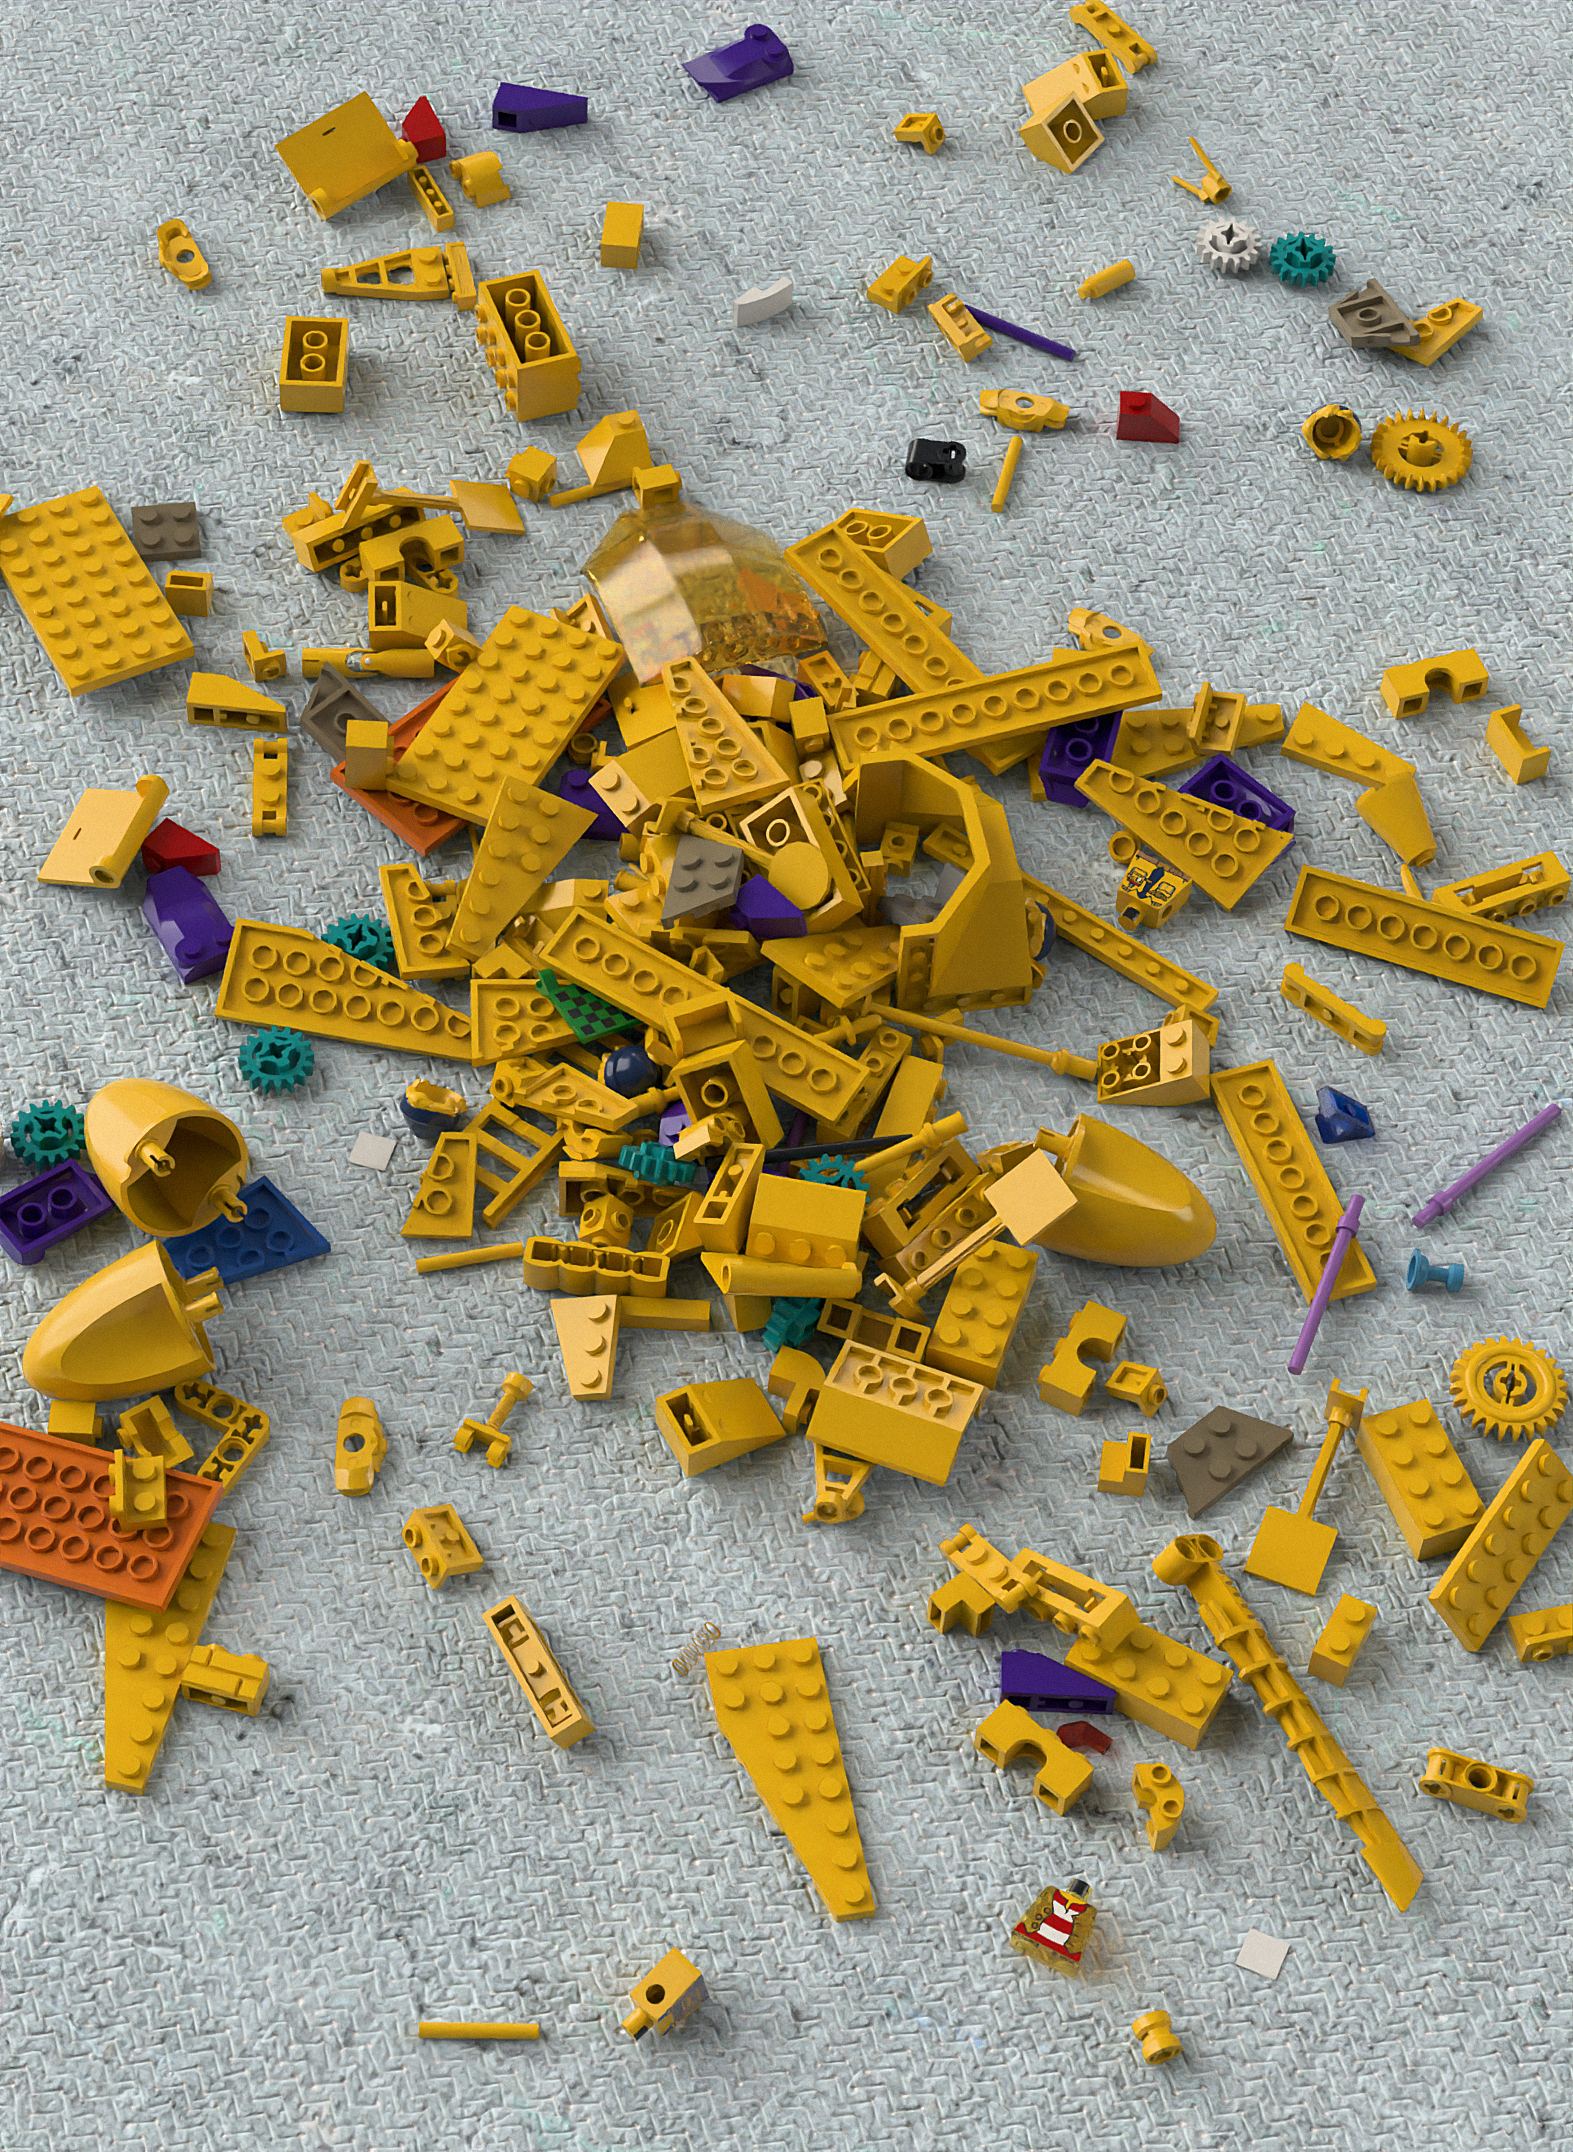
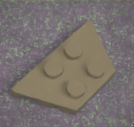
M1376 278L1369 279L1367 281V288L1362 292L1358 293V291L1353 290L1343 300L1337 301L1328 308L1329 319L1352 348L1420 345V334Z
M327 661L323 665L320 677L310 694L308 704L302 712L299 725L340 764L345 760L347 720L388 722V728L393 724Z
M680 835L661 916L664 930L675 927L673 920L691 913L694 919L708 915L713 910L723 909L736 904L745 863L742 848L689 835Z
M1220 1405L1169 1444L1166 1450L1170 1466L1177 1475L1176 1482L1180 1492H1183L1188 1504L1187 1512L1189 1517L1193 1521L1290 1444L1293 1441L1294 1433L1289 1429Z

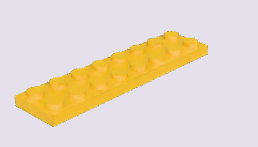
M1307 864L1302 865L1283 928L1284 930L1543 1009L1546 1008L1566 945L1562 941Z
M1268 1059L1210 1074V1093L1310 1307L1337 1237L1335 1229L1339 1218L1345 1215L1344 1210L1273 1060ZM1356 1237L1350 1240L1328 1302L1376 1288L1377 1280Z

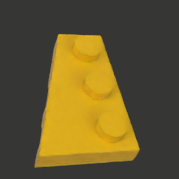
M564 1062L513 1091V1103L612 1132L639 1117V1105Z

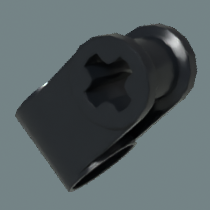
M914 439L908 447L905 473L908 477L917 481H938L949 484L961 482L966 475V468L963 465V461L966 458V448L961 443L955 441ZM952 450L955 451L954 458H952ZM950 467H952V475L949 474Z

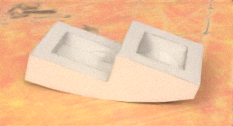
M783 276L764 292L753 286L733 302V324L737 327L753 324L774 316L792 304L793 282Z

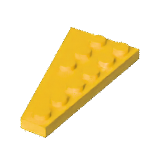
M691 655L663 663L662 677L700 816L787 790L790 787L791 779L695 658Z

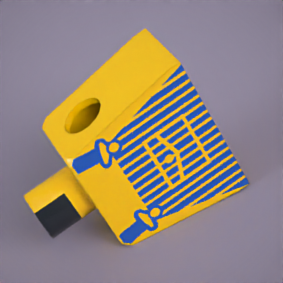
M674 1946L630 1993L635 2010L621 2023V2026L635 2041H638L651 2027L660 2036H665L709 1998L702 1973Z

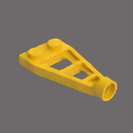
M440 246L407 249L339 269H321L323 294L336 293L338 295L411 301L449 298V286ZM409 267L413 272L414 283L409 285L391 283L387 278V273L393 269ZM376 272L379 274L381 282L378 285L357 283L356 277Z
M813 1442L817 1498L813 1513L819 1521L826 1524H835L842 1519L844 1511L878 1464L861 1458L854 1461L832 1456L831 1448ZM828 1471L852 1476L848 1485L827 1481ZM825 1504L834 1506L835 1508H828L825 1506Z

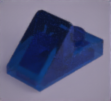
M1328 1085L1316 1091L1320 1106L1318 1107L1319 1114L1315 1116V1121L1324 1144L1371 1138L1376 1134L1366 1105Z

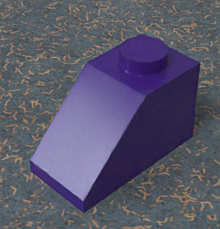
M760 874L739 888L736 904L729 906V918L733 925L740 931L743 929L749 931L754 938H802L808 934L804 913Z

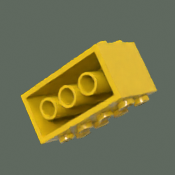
M536 269L479 282V305L475 306V315L479 327L475 328V335L478 345L485 348V358L488 367H493L495 370L494 377L498 389L504 390V401L507 410L513 411L519 423L578 409V395L582 393L578 379V373L582 371L581 362L539 270Z

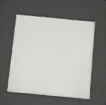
M360 1131L348 1162L385 1171L397 1141Z
M1250 1928L1235 1964L1276 1980L1290 1944Z

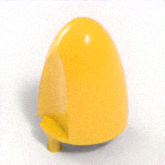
M149 1078L119 1079L108 1083L95 1093L85 1113L84 1136L87 1151L95 1172L107 1193L135 1226L154 1236L179 1237L204 1228L222 1213L233 1223L243 1219L236 1212L238 1209L244 1215L247 1214V1205L236 1197L240 1189L237 1174L239 1169L247 1164V1150L240 1130L229 1118L196 1095L166 1082Z
M1083 1113L1078 1114L1067 1136L1049 1130L1044 1126L1039 1128L1033 1147L1057 1155L1054 1167L1080 1204L1030 1243L1081 1259L1130 1267L1178 1265L1201 1256L1211 1247L1217 1234V1221L1213 1209L1199 1188L1162 1155L1123 1131Z
M158 1239L107 1265L65 1296L53 1307L32 1333L25 1347L22 1360L23 1375L28 1385L41 1395L56 1400L105 1402L164 1390L215 1371L217 1369L215 1356L202 1322L225 1313L221 1301L219 1302V1296L216 1292L220 1288H225L222 1277L218 1275V1269L216 1266L212 1267V1269L186 1280L176 1270L167 1250Z

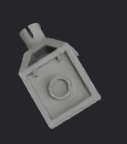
M945 862L935 897L923 895L921 899H914L905 894H896L895 897L880 896L877 909L900 926L932 922L937 918L967 874L953 864Z

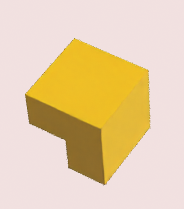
M179 570L168 572L165 593L166 600L174 614L208 617L214 590L213 573Z
M503 942L472 965V979H533V967Z
M1128 1432L1127 1443L1103 1441L1097 1491L1143 1497L1148 1474L1151 1434Z
M963 1570L929 1596L926 1619L941 1634H944L960 1622L974 1637H977L993 1624L996 1601Z

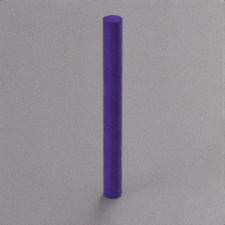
M967 304L964 305L975 320L984 326L1070 362L1075 357L1076 350Z

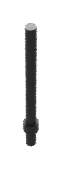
M904 1134L770 1149L765 1152L763 1165L821 1158L823 1154H827L828 1157H835L838 1154L844 1156L879 1152L913 1137V1135ZM726 1154L705 1157L706 1171L719 1170Z

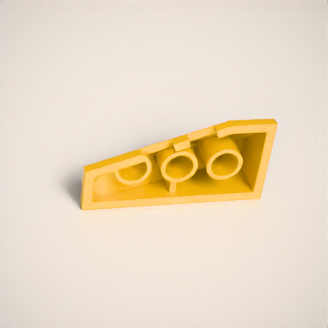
M569 879L541 884L502 930L500 935L504 936L518 917L521 916L527 920L530 915H537L556 933L576 905L608 923V913L603 907L605 898L609 897V880Z

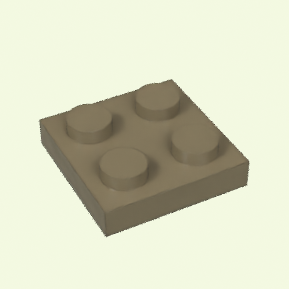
M195 502L131 507L135 549L144 563L201 558Z

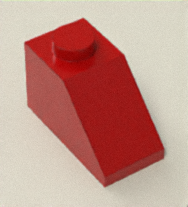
M426 95L418 98L402 122V136L398 138V140L403 139L405 142L410 141L418 152L417 164L447 157L446 134Z
M1120 391L1116 440L1179 444L1180 417L1152 393Z
M167 817L145 838L141 845L143 864L149 871L155 874L179 865L184 866L195 877L216 875L221 871L220 849Z

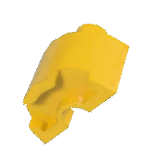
M492 150L487 152L481 151L449 162V170L452 177L459 180L465 196L468 199L471 198L478 209L511 198L509 184L505 185L498 172V170L503 169V166Z
M719 1113L711 1114L678 1132L679 1142L675 1143L673 1148L677 1160L691 1162L698 1158L700 1164L705 1166V1157L727 1154L732 1142L745 1143L743 1140L745 1138V1130L737 1119L729 1121Z
M557 1116V1130H563L564 1140L567 1146L562 1148L573 1159L580 1161L615 1159L620 1157L622 1146H631L633 1137L621 1129L614 1132L611 1131L609 1134V1130Z
M1010 1141L975 1154L979 1162L976 1165L980 1169L977 1175L991 1171L998 1181L1039 1149L1033 1147L1036 1141L1022 1143V1141Z
M158 1395L119 1415L121 1428L116 1430L117 1438L125 1450L131 1448L136 1458L163 1455L166 1467L172 1469L194 1457L195 1454L184 1436L175 1428L171 1415Z
M1163 1763L1135 1764L1131 1788L1138 1808L1146 1809L1150 1813L1151 1820L1146 1823L1145 1830L1154 1853L1167 1847L1178 1831L1185 1805L1184 1791L1167 1765Z

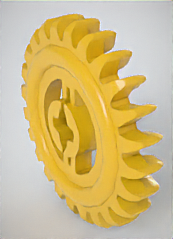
M1411 409L1407 412L1406 420L1403 419L1400 411H1397L1394 420L1387 416L1385 423H1379L1377 430L1373 432L1372 442L1369 447L1372 453L1371 460L1376 463L1378 471H1384L1383 476L1386 479L1394 478L1393 483L1395 485L1403 483L1405 484V489L1408 490L1416 487V490L1420 492L1424 488L1432 492L1435 491L1436 486L1440 489H1446L1448 484H1457L1458 479L1466 476V470L1471 467V459L1473 457L1471 439H1466V430L1458 432V422L1448 428V415L1438 423L1437 411H1434L1428 420L1425 418L1424 409H1421L1418 418H1414ZM1401 455L1406 456L1407 462L1401 457Z
M1500 1336L1499 1342L1496 1343L1493 1338L1488 1337L1485 1339L1484 1345L1480 1342H1474L1471 1350H1463L1461 1359H1457L1454 1362V1371L1451 1372L1449 1381L1453 1383L1450 1386L1449 1394L1456 1395L1453 1401L1454 1408L1465 1405L1461 1410V1419H1465L1472 1414L1474 1415L1471 1429H1475L1482 1422L1485 1424L1484 1437H1487L1496 1428L1499 1442L1503 1440L1507 1431H1510L1513 1443L1518 1441L1520 1431H1523L1527 1440L1531 1441L1534 1435V1428H1536L1540 1436H1544L1547 1425L1550 1428H1555L1558 1421L1557 1417L1561 1418L1564 1415V1406L1569 1400L1566 1394L1569 1385L1566 1381L1562 1380L1565 1372L1560 1368H1555L1557 1364L1555 1358H1545L1547 1353L1545 1349L1541 1348L1535 1351L1533 1342L1529 1341L1526 1345H1522L1521 1339L1515 1337L1513 1342H1509L1506 1336ZM1506 1367L1496 1374L1489 1396L1484 1388L1483 1379L1485 1375L1492 1369ZM1511 1370H1513L1509 1390H1506ZM1519 1370L1527 1374L1535 1385L1534 1398L1524 1405H1521L1527 1387V1379ZM1507 1393H1510L1508 1403H1506Z

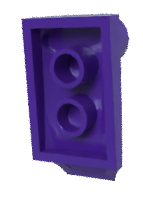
M763 24L751 25L744 31L743 38L682 64L699 86L705 88L717 104L792 75L794 72V64L787 47L768 26Z
M1124 710L1050 727L1038 772L1045 789L1046 798L1049 801L1081 809L1086 807L1090 800L1074 787V783L1095 759L1110 764Z
M1221 753L1177 791L1181 794L1186 793L1231 810L1233 814L1251 821L1262 822L1269 828L1294 835L1296 811ZM1295 836L1271 865L1276 863L1296 844Z
M580 769L566 772L561 778L559 797L598 814V817L579 839L619 842L621 833L631 834L589 783L588 780L592 777L591 774Z
M182 865L149 877L147 879L142 912L183 983L187 985L224 970L235 927L231 926L206 884Z
M71 1158L0 1197V1245L17 1264L23 1266L37 1264L44 1258L45 1250L111 1212L116 1203L107 1193L97 1174L84 1171Z

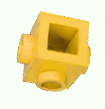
M611 1193L585 1203L578 1239L598 1248L607 1246L624 1248L628 1246L635 1210Z

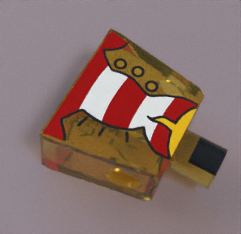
M1072 1879L1066 1892L1054 1886H1047L1013 1927L1009 1947L1076 1980L1086 1954L1098 1912L1094 1906L1087 1903L1093 1892L1091 1886L1080 1879Z

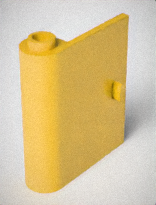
M366 90L274 145V148L311 205L324 221L417 165L416 158L418 157V152L410 141L405 142L403 139L398 140Z
M682 650L616 678L609 683L607 691L628 752L676 728L662 677L663 663L692 655L706 672L702 659L697 652Z
M142 775L136 783L138 792L86 788L39 872L37 880L40 883L100 888L119 887L169 796L170 790L166 782L157 775Z
M701 1252L702 1262L723 1294L853 1299L856 1292H860L862 1287V1273L860 1270H857L853 1262L843 1263L841 1269L814 1268L747 1256L740 1253Z

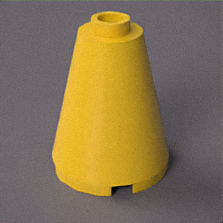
M1409 772L1390 776L1383 780L1386 786L1379 790H1376L1373 786L1361 795L1355 803V808L1358 815L1408 866L1425 867L1435 859L1434 854L1438 848L1416 779Z

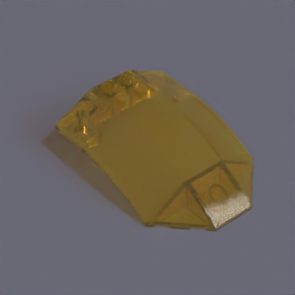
M684 499L622 512L580 570V575H585L603 603L641 688L663 684V663L691 655L706 673L826 647L829 643L795 570L783 558V551L766 532Z

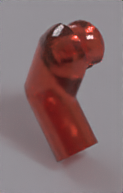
M1083 1720L1064 1724L1056 1731L1062 1743L1069 1749L1088 1745L1100 1754L1105 1755L1113 1743L1111 1737Z

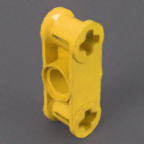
M1434 1747L1428 1750L1426 1759L1429 1763L1426 1774L1419 1781V1788L1425 1794L1435 1798H1443L1467 1808L1496 1816L1506 1822L1522 1823L1526 1820L1527 1810L1525 1806L1528 1795L1533 1793L1535 1783L1531 1778L1521 1773L1510 1772L1489 1765L1486 1762L1459 1755L1446 1748ZM1470 1782L1479 1783L1483 1789L1474 1787Z

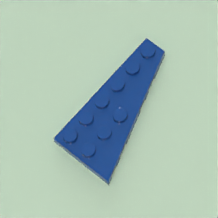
M265 1175L237 1193L236 1197L247 1205L246 1215L238 1209L236 1211L243 1217L241 1221L230 1222L222 1213L204 1228L187 1235L170 1237L162 1243L182 1278L185 1277L188 1280L216 1266L219 1271L218 1275L222 1277L224 1285L331 1252L330 1243Z

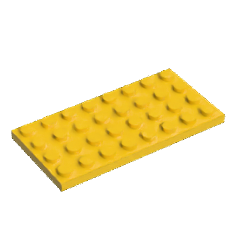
M97 485L2 517L0 521V573L72 698L195 656L193 643Z
M511 605L482 645L483 651L477 652L475 659L469 663L393 769V776L386 778V790L487 827L504 777L508 774L532 786H539L629 656L627 646Z

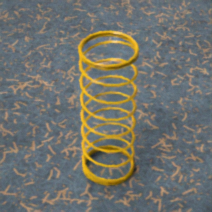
M706 1622L704 1629L714 1639L713 1643H709V1641L707 1643L709 1644L708 1649H710V1644L715 1643V1639L721 1636V1632L714 1624ZM706 1624H710L711 1626H713L718 1632V1635L712 1633L707 1628ZM692 1650L694 1653L699 1654V1655H700V1658H699V1659H696V1658L694 1659V1658L690 1657L689 1655H687V1656H688L689 1658H691V1659H693V1660L696 1661V1660H700V1659H701V1655H704V1654H701L700 1652L697 1653V1652H695L694 1650ZM674 1659L672 1662L674 1669L682 1675H688L694 1665L689 1661L690 1664L688 1665H691V1669L688 1670L679 1660ZM674 1662L679 1668L681 1667L677 1663L682 1665L685 1668L683 1670H685L687 1674L678 1670L674 1665Z

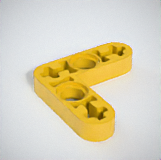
M360 555L341 565L339 576L342 589L347 592L358 593L368 588L369 580L360 565ZM411 558L404 562L405 571L420 587L457 599L459 595L458 579L449 568L436 572L434 569L429 572H422L417 568L423 564L431 565L427 560Z
M196 1378L176 1385L175 1402L177 1408L184 1414L225 1434L196 1475L210 1480H215L219 1475V1482L223 1483L225 1490L220 1499L222 1500L229 1494L270 1436V1422L267 1414L262 1410ZM194 1392H198V1398L191 1397L189 1400L185 1399V1394L192 1395ZM225 1405L229 1406L233 1411L226 1418H218L212 1414L213 1410L218 1406ZM256 1423L260 1424V1430L254 1428L247 1436V1425L253 1427ZM235 1448L241 1450L244 1454L240 1460L235 1462L227 1461L223 1457L227 1450Z

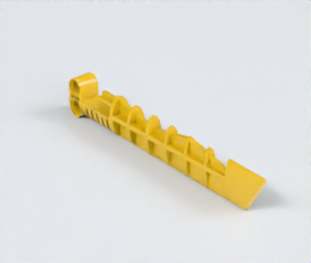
M1206 1534L1175 1537L1153 1560L1152 1569L1154 1573L1168 1585L1187 1586L1200 1605L1198 1613L1215 1637L1214 1644L1218 1650L1227 1652L1240 1669L1238 1674L1240 1681L1245 1684H1251L1264 1702L1265 1706L1262 1708V1712L1266 1717L1275 1718L1290 1738V1741L1286 1744L1287 1748L1291 1752H1298L1311 1779L1310 1781L1338 1812L1335 1814L1336 1819L1340 1822H1347L1367 1847L1360 1850L1361 1855L1401 1913L1405 1912L1423 1880L1424 1873L1334 1739L1332 1733L1327 1729L1311 1705L1307 1695L1303 1693L1288 1671V1666L1284 1659L1278 1656L1265 1637V1629L1259 1621L1255 1620L1256 1617L1253 1611L1247 1608L1248 1604L1240 1597L1238 1589L1232 1586L1233 1582L1230 1577L1225 1575V1570L1219 1563L1224 1556L1221 1546L1216 1540Z

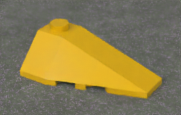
M580 1160L559 1162V1217H581L585 1203L611 1193L635 1210L634 1217L655 1218L656 1215L690 1192L695 1191L701 1196L702 1192L675 1184L674 1186L667 1185V1187L655 1185L654 1183L634 1178L633 1172L598 1162Z

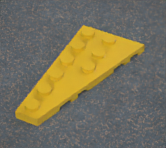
M1095 759L1074 783V787L1170 866L1192 877V884L1228 913L1294 838L1293 834L1269 828L1262 822L1251 821L1233 814L1231 810L1192 795L1181 794L1166 788V785L1150 782L1135 776L1130 771L1099 759Z
M507 774L502 780L445 949L477 962L594 822L598 814Z
M893 924L807 935L802 938L764 941L760 952L842 1009L896 979L901 926Z
M471 979L472 1068L580 1041L548 997L537 991L536 982L541 979ZM557 979L560 988L573 984L569 980Z

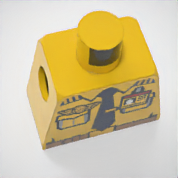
M1137 850L1117 892L1115 908L1121 913L1118 917L1119 924L1128 931L1135 930L1139 923L1151 929H1158L1188 902L1193 878Z

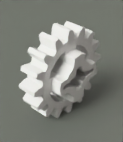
M1219 217L1218 223L1208 220L1207 227L1200 226L1199 233L1196 235L1195 253L1201 256L1202 264L1211 263V270L1218 266L1221 267L1222 273H1225L1227 269H1232L1234 273H1238V267L1248 270L1250 263H1257V257L1260 256L1262 245L1260 243L1261 235L1255 234L1256 228L1254 226L1247 228V221L1245 220L1236 223L1235 217H1231L1230 221H1225L1223 217Z

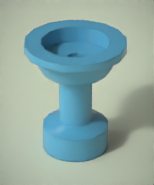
M1415 1248L1407 1268L1406 1288L1412 1291L1415 1287L1422 1286L1427 1279L1446 1283L1447 1291L1458 1293L1464 1279V1265L1451 1263L1448 1269L1430 1266L1428 1258L1421 1254L1420 1249Z

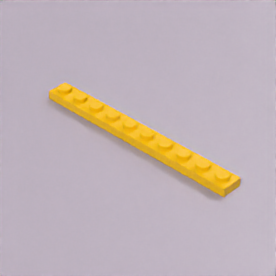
M944 822L923 842L922 851L943 864L945 862L953 864L966 874L975 863L968 837ZM1020 869L1024 897H1032L1034 901L1048 908L1057 925L1058 935L1177 1008L1187 1002L1207 1012L1218 1000L1219 991Z

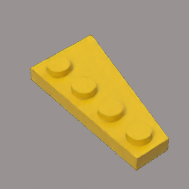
M1304 701L1282 745L1280 755L1370 788L1374 786L1376 790L1386 786L1383 780L1390 776L1409 772L1414 778L1416 773V767Z
M403 863L379 866L378 875L401 981L469 975L470 964L467 959L445 949L449 932L444 925V918L439 909H435L430 900V893L414 864Z

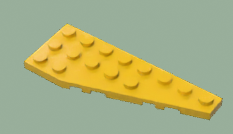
M1280 704L1246 705L1235 749L1243 746L1249 749L1283 738L1284 724ZM1194 708L1124 711L1110 764L1130 771L1135 776L1143 779L1152 776L1154 779H1158L1200 765L1202 760L1213 756L1194 754L1190 741L1186 739V727L1189 721H1193ZM1050 728L1039 731L1047 738ZM1045 746L1025 758L1031 802L1049 801L1046 798L1043 783L1038 775Z
M242 918L236 919L214 1016L216 1019L266 1028L276 1025L278 1030H284L288 1026L291 1032L295 1033L302 1032L306 1035L472 1063L471 1017L437 1002L435 998L422 994L409 987L407 983L373 965L348 955L341 948L316 938L314 934L305 929Z
M209 1522L164 1614L105 1598L106 1787L143 1796L182 1689L181 1679L189 1664L194 1646L199 1643L236 1541L237 1528Z
M816 1637L704 1653V1664L717 1728L722 1736L727 1738L739 1764L744 1766L752 1779L753 1787L781 1833L785 1834L791 1843L795 1856L805 1866L813 1880L814 1887L837 1923L875 1917V1905Z

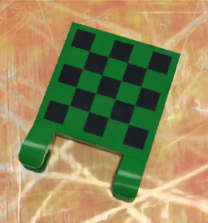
M551 969L538 972V977L541 980L536 982L537 991L548 997L582 1044L642 1024L643 1022L575 983L560 988Z

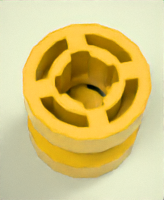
M1166 2010L1149 2012L1132 2023L1135 2037L1137 2040L1142 2041L1143 2048L1141 2052L1148 2065L1165 2063L1178 2056L1183 2050L1179 2037L1170 2030L1173 2023Z

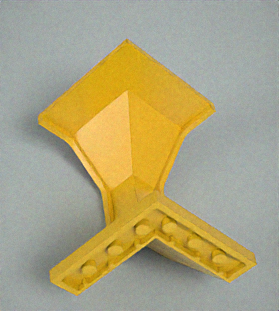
M891 740L890 750L872 751L860 754L854 820L857 844L882 841L887 820L919 826V836L931 835L944 822L959 832L967 831L975 862L935 920L925 924L901 926L893 1008L928 1017L941 1015L956 1008L960 1012L1030 1004L1033 981L1023 883L1003 805L984 792L973 793L971 786Z

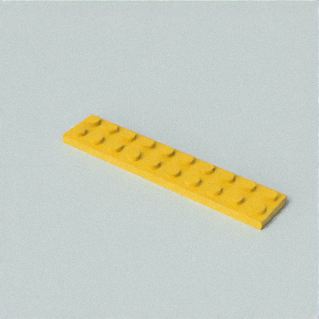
M835 522L828 524L785 549L783 558L915 694L986 677ZM1038 730L968 748L995 776H998L1044 747L1047 738Z
M1141 639L826 715L830 739L845 778L859 764L860 754L869 753L876 744L888 751L890 750L891 740L916 755L927 758L1161 701L1163 693Z
M577 905L538 956L539 964L551 969L553 972L666 1034L663 1026L662 1008L725 989L723 986ZM731 991L743 1021L742 1040L746 1039L766 1090L834 1128L871 1076V1068Z

